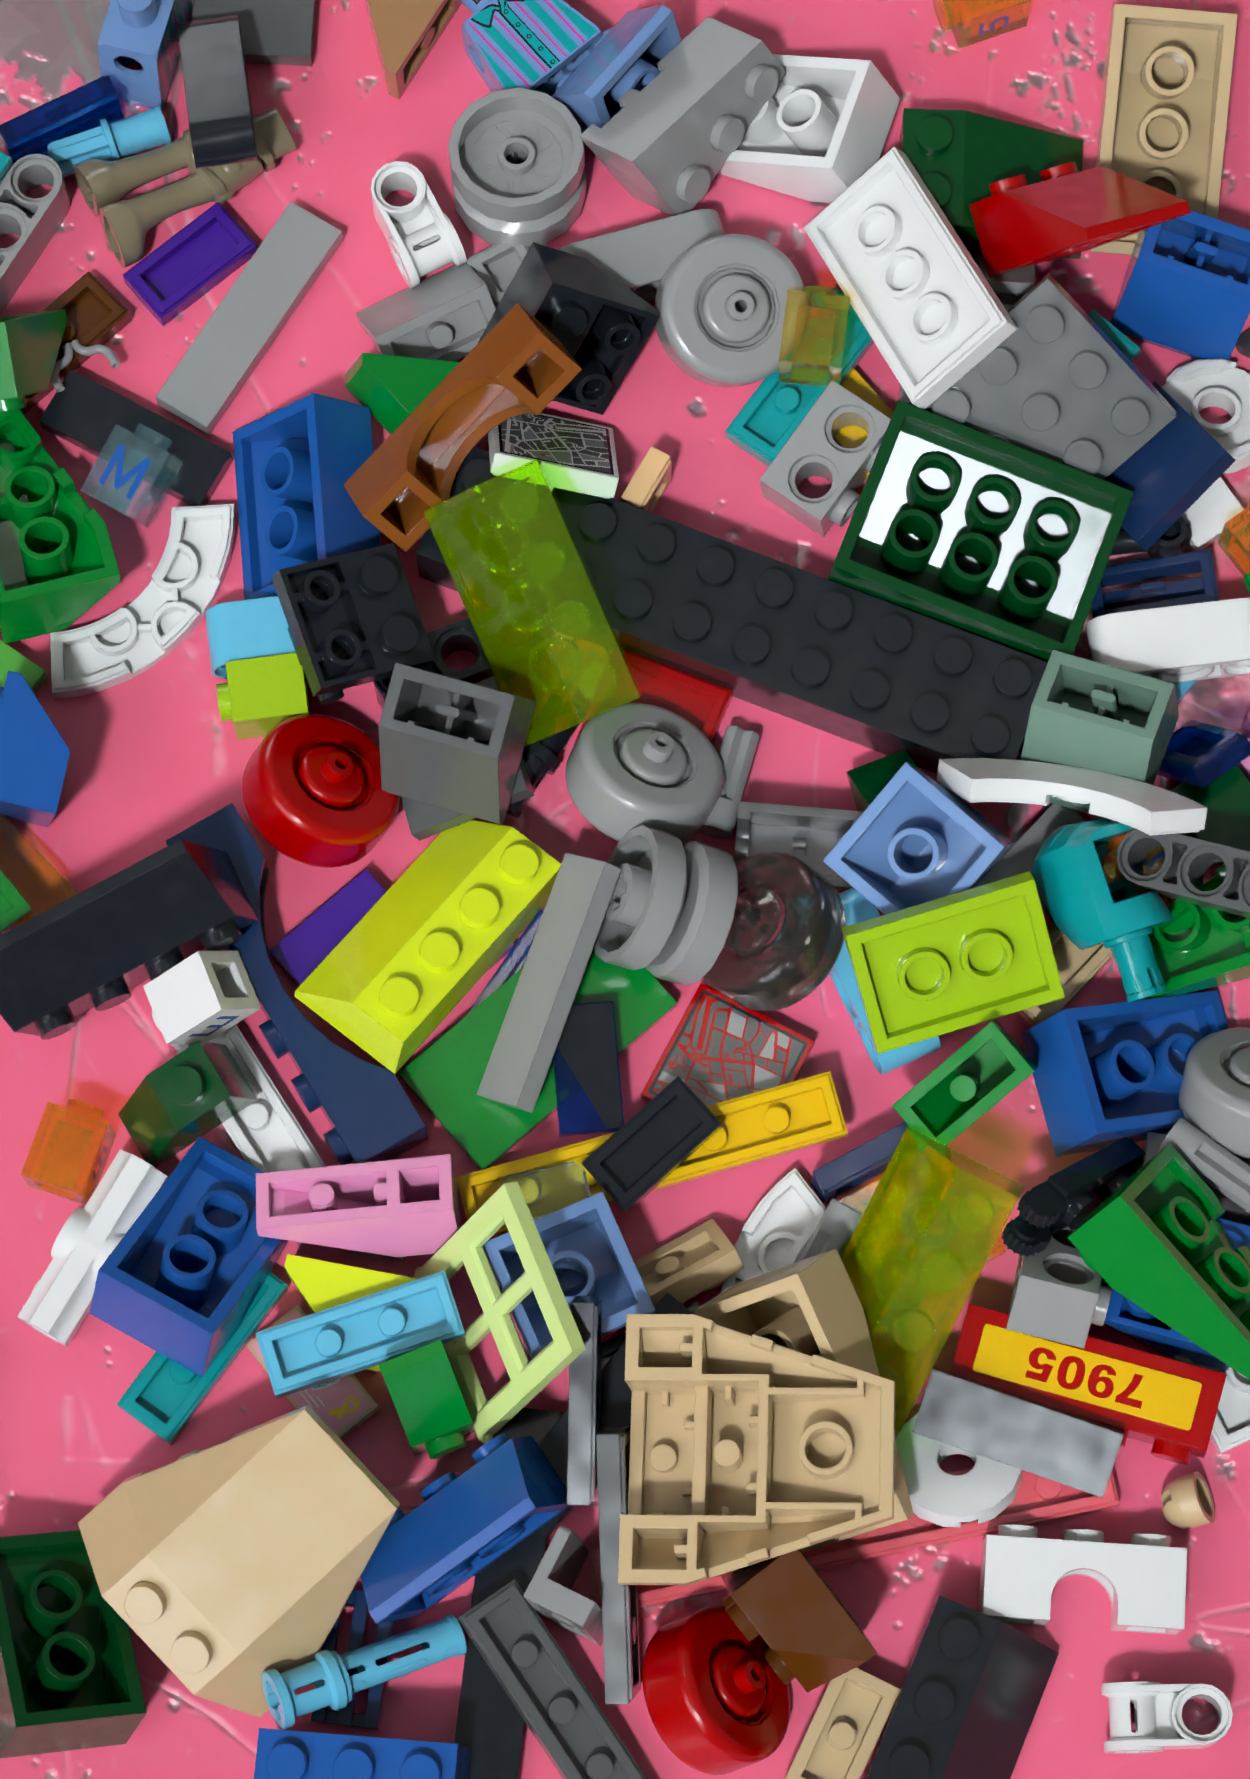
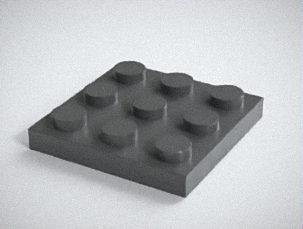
M1050 273L1007 311L1018 329L925 409V411L1102 480L1106 479L1176 417L1177 413Z

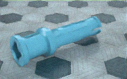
M450 1614L436 1622L389 1636L381 1641L341 1655L336 1651L325 1649L315 1654L314 1661L281 1673L274 1668L264 1671L262 1673V1687L266 1703L275 1723L280 1729L284 1730L294 1725L295 1718L330 1706L333 1710L345 1708L347 1703L351 1702L353 1693L398 1677H403L448 1658L462 1656L466 1654V1640L457 1618ZM412 1647H421L419 1652L378 1666L375 1663L376 1660ZM356 1669L357 1674L349 1676L347 1671ZM310 1684L315 1686V1689L299 1695L294 1693V1690Z

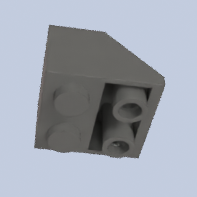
M395 663L378 725L382 790L490 822L504 824L537 701L427 670Z

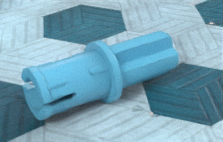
M158 105L151 110L111 123H107L106 118L99 120L101 125L99 127L51 142L47 146L48 156L58 163L63 177L74 174V165L92 158L109 162L120 160L122 157L162 144L167 145L171 143V138L163 113Z

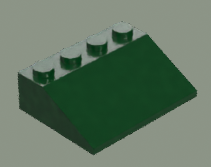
M898 400L828 580L1046 662L1049 661L1053 650L1073 655L1134 492Z

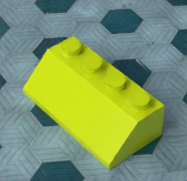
M471 820L441 832L295 990L294 997L396 1074L546 906L561 863L511 826Z

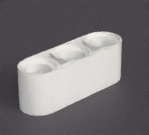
M1250 597L1117 612L1096 617L1086 624L1091 660L1170 683L1250 674Z

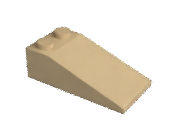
M1114 4L1109 10L1096 168L1106 167L1188 201L1190 210L1216 219L1218 218L1238 14ZM1139 232L1091 249L1090 252L1132 256Z
M836 1248L735 1284L694 1310L697 1316L712 1320L717 1325L750 1336L754 1334L772 1340L777 1345L810 1356L814 1354L880 1376L863 1307ZM896 1440L894 1448V1519L802 1548L803 1552L908 1520L914 1515Z

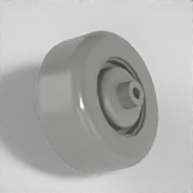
M743 234L714 236L701 241L682 253L669 266L662 277L654 305L660 315L655 323L657 334L669 358L679 369L695 380L718 387H739L752 384L778 371L797 351L804 337L808 320V300L805 286L793 263L784 253L770 243Z
M638 702L611 705L595 713L582 728L569 755L565 770L567 789L579 812L595 828L617 841H620L630 829L645 825L671 833L679 838L682 844L688 842L704 827L721 795L724 782L723 768L719 755L703 732L687 719L668 709Z
M1250 1027L1229 1028L1205 1036L1190 1050L1186 1059L1179 1091V1108L1183 1109L1184 1118L1191 1125L1232 1154L1249 1159Z

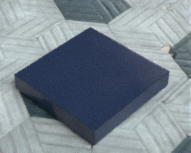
M1156 381L1152 385L1177 411L1176 417L1104 479V481L1134 492L1121 527L1145 551L1236 461Z

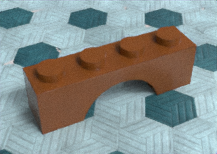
M517 302L343 485L362 516L407 552L450 507V492L456 473L468 453L479 440L494 427L509 418L521 414L539 415L582 369L561 341Z

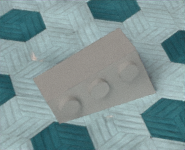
M709 16L657 63L661 73L639 92L630 88L618 99L622 109L602 128L591 124L579 135L632 197L671 216L692 211L695 205L704 198L710 183L729 155L738 148L744 133L764 104L772 98L779 82L786 73L762 40Z

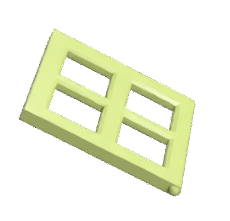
M518 1181L504 1183L422 1267H418L415 1270L414 1278L417 1280L445 1270L449 1280L463 1265L466 1268L483 1313L465 1330V1337L444 1343L443 1346L473 1421L478 1440L484 1444L493 1439L495 1433L586 1350ZM506 1224L525 1272L507 1290L501 1293L483 1245ZM533 1291L553 1340L529 1362L510 1312ZM491 1332L510 1381L488 1401L469 1352Z

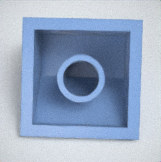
M664 5L628 11L613 28H609L602 33V38L594 46V50L575 71L568 72L559 81L555 93L551 97L567 106L580 125L581 134L591 124L602 128L622 109L618 101L620 97L630 88L640 92L661 73L657 63L682 41L673 11ZM583 141V145H584L585 147L589 148V147L586 145V143Z
M905 762L825 857L823 862L886 915L974 888L1014 843L966 801L909 762Z
M603 1191L534 1221L569 1308L570 1302L575 1296H599V1300H602V1336L626 1326L627 1314L656 1313ZM509 1232L493 1238L483 1245L501 1293L507 1290L525 1272ZM533 1291L510 1312L514 1325L531 1360L553 1340Z

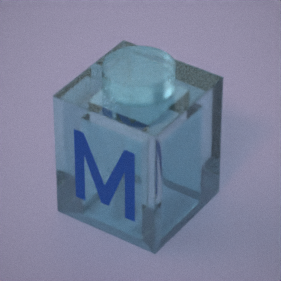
M141 423L138 424L134 433L116 424L80 491L148 528L183 462L167 451L172 440Z

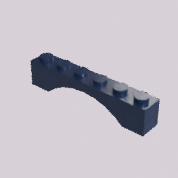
M232 803L166 840L167 846L183 839L228 853L258 921L240 930L242 939L226 948V950L239 952L261 1009L268 1021L259 1025V1028L277 1059L289 1054L300 1075L291 1079V1082L309 1113L321 1108L333 1129L324 1133L323 1136L339 1164L346 1165L351 1162L356 1164L393 1160L428 1140L426 1126L395 1074L388 1069L363 1061L331 1042L304 1018L284 991L271 964L265 939L264 901L269 870L264 855Z

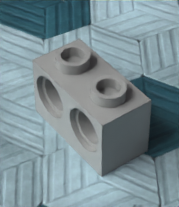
M832 380L759 479L763 497L822 537L827 534L834 523L842 527L855 511L861 496L857 491L866 480L867 473L872 468L891 419ZM846 426H858L868 434L866 441L856 448L841 447L834 441V437L840 429ZM821 476L829 480L832 486L828 493L820 498H807L798 491L800 484L809 477Z
M1068 1226L1052 1234L1050 1243L1042 1252H1036L1034 1256L1029 1255V1257L1026 1255L1020 1256L1019 1254L1006 1329L1084 1348L1090 1325L1103 1326L1112 1288L1109 1287L1108 1283L1099 1273L1090 1269L1082 1260L1079 1250L1067 1238L1074 1231Z

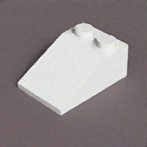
M773 54L786 73L779 82L772 98L761 108L744 133L740 145L729 155L718 174L807 201L832 203L879 160L900 97L871 60Z

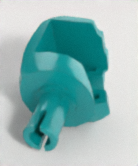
M1107 818L1064 825L1054 830L1044 841L1030 872L1044 905L1055 924L1081 950L1101 944L1104 945L1105 949L1111 948L1122 978L1128 1003L1168 990L1160 968H1158L1148 936L1153 933L1152 927L1173 920L1167 905L1156 891L1138 896V892L1132 882L1125 877L1107 884L1100 860L1109 854L1107 848L1108 841L1129 833L1135 828Z

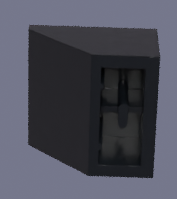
M533 242L478 343L518 302L561 341L582 369L552 401L603 415L660 315L655 307L588 259Z

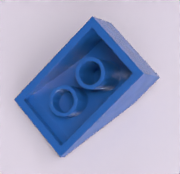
M1218 990L1136 1000L1130 1003L1126 1001L1063 1009L1022 1033L1027 1055L1038 1067L1033 1072V1077L1055 1156L1101 1150L1124 1137L1130 1138L1134 1142L1146 1140L1148 1132L1168 1134L1180 1118L1185 1120L1183 1109L1179 1108L1178 1099L1187 1056L1192 1047L1205 1036L1220 1030L1229 1029Z
M199 1136L98 1270L89 1314L203 1377L236 1331L288 1243V1240L258 1236L256 1173L265 1172Z

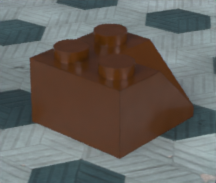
M801 1549L725 1573L721 1576L729 1594L721 1599L726 1607V1612L749 1642L758 1635L762 1636L769 1647L761 1654L785 1685L796 1678L805 1691L809 1692L867 1662L877 1654L865 1633Z

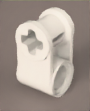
M401 161L387 163L378 169L371 185L373 212L388 242L394 261L407 285L411 289L420 285V277L452 262L457 266L466 263V254L459 236L447 215L439 207L424 175L419 169L408 162ZM396 190L408 191L415 197L411 203L402 207L392 206L384 200L388 194Z
M1145 1681L1101 1684V1695L1108 1697L1110 1739L1103 1742L1104 1753H1156L1170 1749H1202L1211 1747L1226 1735L1232 1723L1233 1712L1230 1701L1221 1690L1213 1685L1202 1683L1161 1684L1160 1682ZM1195 1698L1205 1699L1214 1706L1217 1711L1218 1722L1212 1733L1205 1735L1195 1734L1185 1726L1182 1719V1708L1188 1700ZM1130 1703L1134 1704L1135 1733L1131 1731Z

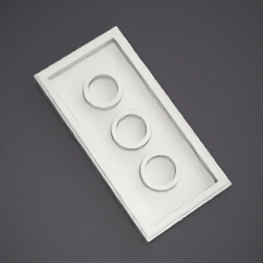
M895 146L804 227V230L910 401L920 409L925 410L1018 329L907 155Z

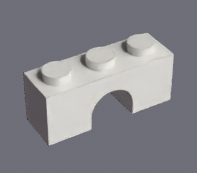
M999 1525L998 1535H986L982 1541L979 1612L1004 1623L1045 1626L1050 1620L1051 1595L1055 1584L1067 1576L1084 1575L1099 1582L1108 1593L1111 1602L1112 1631L1177 1635L1185 1627L1187 1548L1170 1547L1171 1537L1159 1534H1131L1130 1544L1104 1543V1532L1097 1530L1067 1529L1064 1531V1540L1038 1538V1528L1033 1526Z

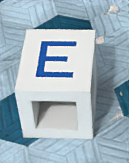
M197 951L143 986L152 1007L154 1023L162 1032L166 1044H190L197 1041L209 1042L261 1009L238 951Z

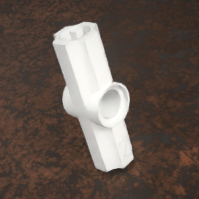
M120 1149L84 1208L78 1207L63 1225L51 1250V1257L53 1259L41 1279L36 1283L25 1305L22 1306V1310L17 1317L43 1335L68 1347L90 1312L98 1270L168 1179V1176L141 1158Z

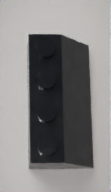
M180 839L0 935V1015L14 1032L37 1035L42 1040L51 1039L73 1029L77 1025L76 1016L95 1007L96 1011H103L125 1002L132 996L129 988L148 978L152 981L197 951L204 949L206 951H220L237 943L242 939L240 930L258 920L228 853Z
M939 1595L933 1605L865 1779H1010L1059 1653L1003 1621Z

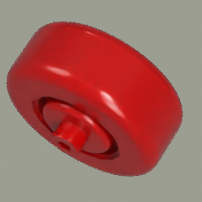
M303 714L288 718L277 724L269 731L250 757L242 778L244 805L257 831L271 846L295 861L314 867H342L365 857L391 826L399 808L400 796L382 790L380 746L356 726L328 715Z
M724 1606L703 1607L663 1625L648 1644L642 1668V1684L646 1706L661 1739L669 1750L687 1766L710 1775L731 1773L757 1763L773 1754L782 1743L787 1732L791 1708L789 1685H785L761 1654L769 1647L761 1635H758L749 1642L728 1615Z

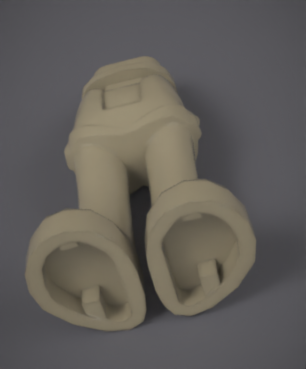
M276 108L253 117L257 161L196 169L190 129L183 132V137L145 153L111 162L92 158L74 165V175L85 202L95 217L100 215L108 244L122 267L130 266L143 257L145 236L150 228L190 208L212 201L222 204L232 199L236 191L255 180L263 172V169L265 172L273 170L275 168L274 160L296 151L294 140ZM188 169L190 175L137 197L120 201L124 195L144 184L176 171Z

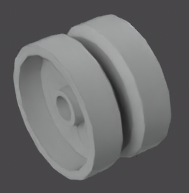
M525 88L498 90L472 102L455 121L448 143L456 211L469 231L491 245L505 243L513 246L524 245L530 248L533 242L545 245L565 234L580 216L587 193L584 170L583 140L579 136L581 135L580 125L567 106L544 92Z
M645 825L632 828L617 843L607 863L620 868L621 872L594 944L595 954L605 963L635 971L646 967L647 971L655 977L686 986L697 983L714 965L724 947L733 922L738 896V879L732 855L722 849L697 841L682 844L681 840L671 833Z

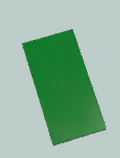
M594 947L573 1005L612 1003L617 1057L677 1006L674 998L647 971L646 967L633 971L605 963L596 956ZM523 967L399 1072V1078L480 1170L490 1168L582 1088L557 1047L533 1113L476 1095Z

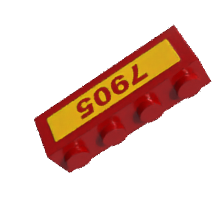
M972 1304L968 1305L950 1372L1122 1430L1124 1435L1120 1447H1125L1128 1437L1153 1444L1150 1454L1167 1461L1189 1465L1192 1455L1205 1459L1227 1374L1087 1336L1085 1347L1079 1348L1007 1330L1009 1314Z

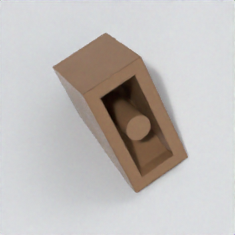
M366 0L368 18L389 95L397 99L401 98L461 5L460 0Z

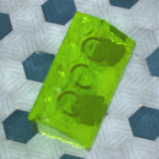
M533 460L494 477L424 511L501 691L537 701L525 746L578 725L642 696L636 678L540 460Z
M910 1127L906 1128L841 1257L864 1310L879 1375L895 1382V1430L899 1432L920 1396L1025 1186Z

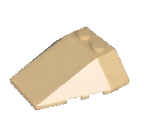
M627 1314L624 1380L632 1391L628 1515L620 1514L619 1585L688 1586L894 1519V1381L814 1354L810 1356L777 1345L772 1340L754 1334L750 1336L717 1325L712 1320L694 1314Z
M307 1405L237 1433L230 1440L202 1451L198 1449L180 1456L173 1463L148 1473L143 1471L126 1478L78 1522L101 1596L195 1696L260 1718L269 1710L262 1687V1673L272 1668L281 1673L314 1661L315 1654L320 1651L332 1627L337 1622L346 1601L368 1565L400 1503L315 1411Z

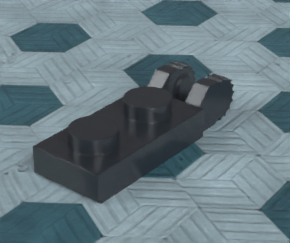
M1124 1137L1049 1176L1048 1180L1031 1188L1030 1192L1027 1190L1018 1203L1017 1210L1020 1211L1019 1216L1015 1217L1014 1220L1011 1219L1002 1232L1003 1244H1006L1007 1249H1011L1014 1254L1017 1253L1020 1256L1026 1255L1029 1257V1255L1034 1256L1036 1252H1042L1050 1243L1052 1234L1067 1226L1071 1230H1075L1096 1207L1136 1172L1146 1152L1132 1139Z

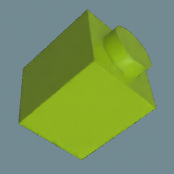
M296 652L225 662L228 683L216 684L221 721L232 720L238 740L265 737L280 722L294 716L311 714L306 674L303 666L299 664Z

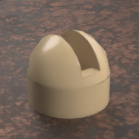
M1198 1471L1177 1477L1169 1482L1161 1493V1501L1164 1505L1162 1511L1165 1519L1171 1524L1182 1529H1188L1215 1521V1506L1206 1480Z

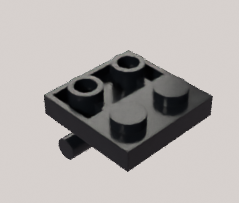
M394 542L280 569L272 577L289 626L287 630L299 664L304 668L313 697L318 696L320 704L332 703L345 696L343 689L392 677L395 663L425 669L436 660Z

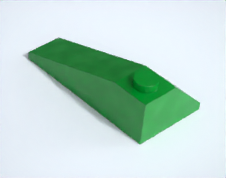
M1169 1143L1096 1207L1067 1238L1079 1250L1085 1264L1093 1271L1099 1273L1112 1289L1250 1380V1251L1247 1246L1234 1249L1217 1220L1218 1217L1225 1213L1214 1192Z

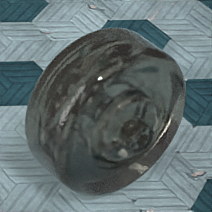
M762 852L743 858L735 863L738 879V896L733 922L722 951L712 968L703 976V979L711 987L742 1007L755 1011H775L801 1001L825 980L834 967L842 949L844 936L841 928L846 926V919L839 893L823 875L790 854Z

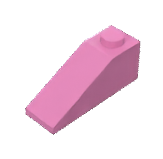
M451 1154L256 1173V1229L258 1236L392 1257L435 1254L461 1228L460 1194Z

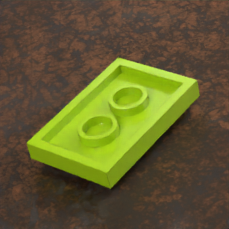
M1029 871L841 928L872 1041L878 1054L1065 998L1036 883Z

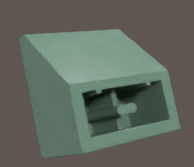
M1053 650L1031 705L1021 760L1085 768L1153 785L1179 718L1175 684ZM1058 797L1050 798V803L1089 814V804L1073 803Z

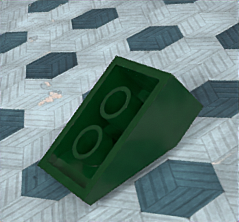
M908 108L903 110L899 150L907 155L969 252H982L969 204L992 196L989 188L990 184L1025 174L1028 185L1042 182L1039 172L1069 162H1075L1078 172L1082 171V140L969 111ZM1081 253L1062 258L1080 259Z
M80 1530L0 1537V1758L126 1744L147 1713L129 1626L101 1596Z

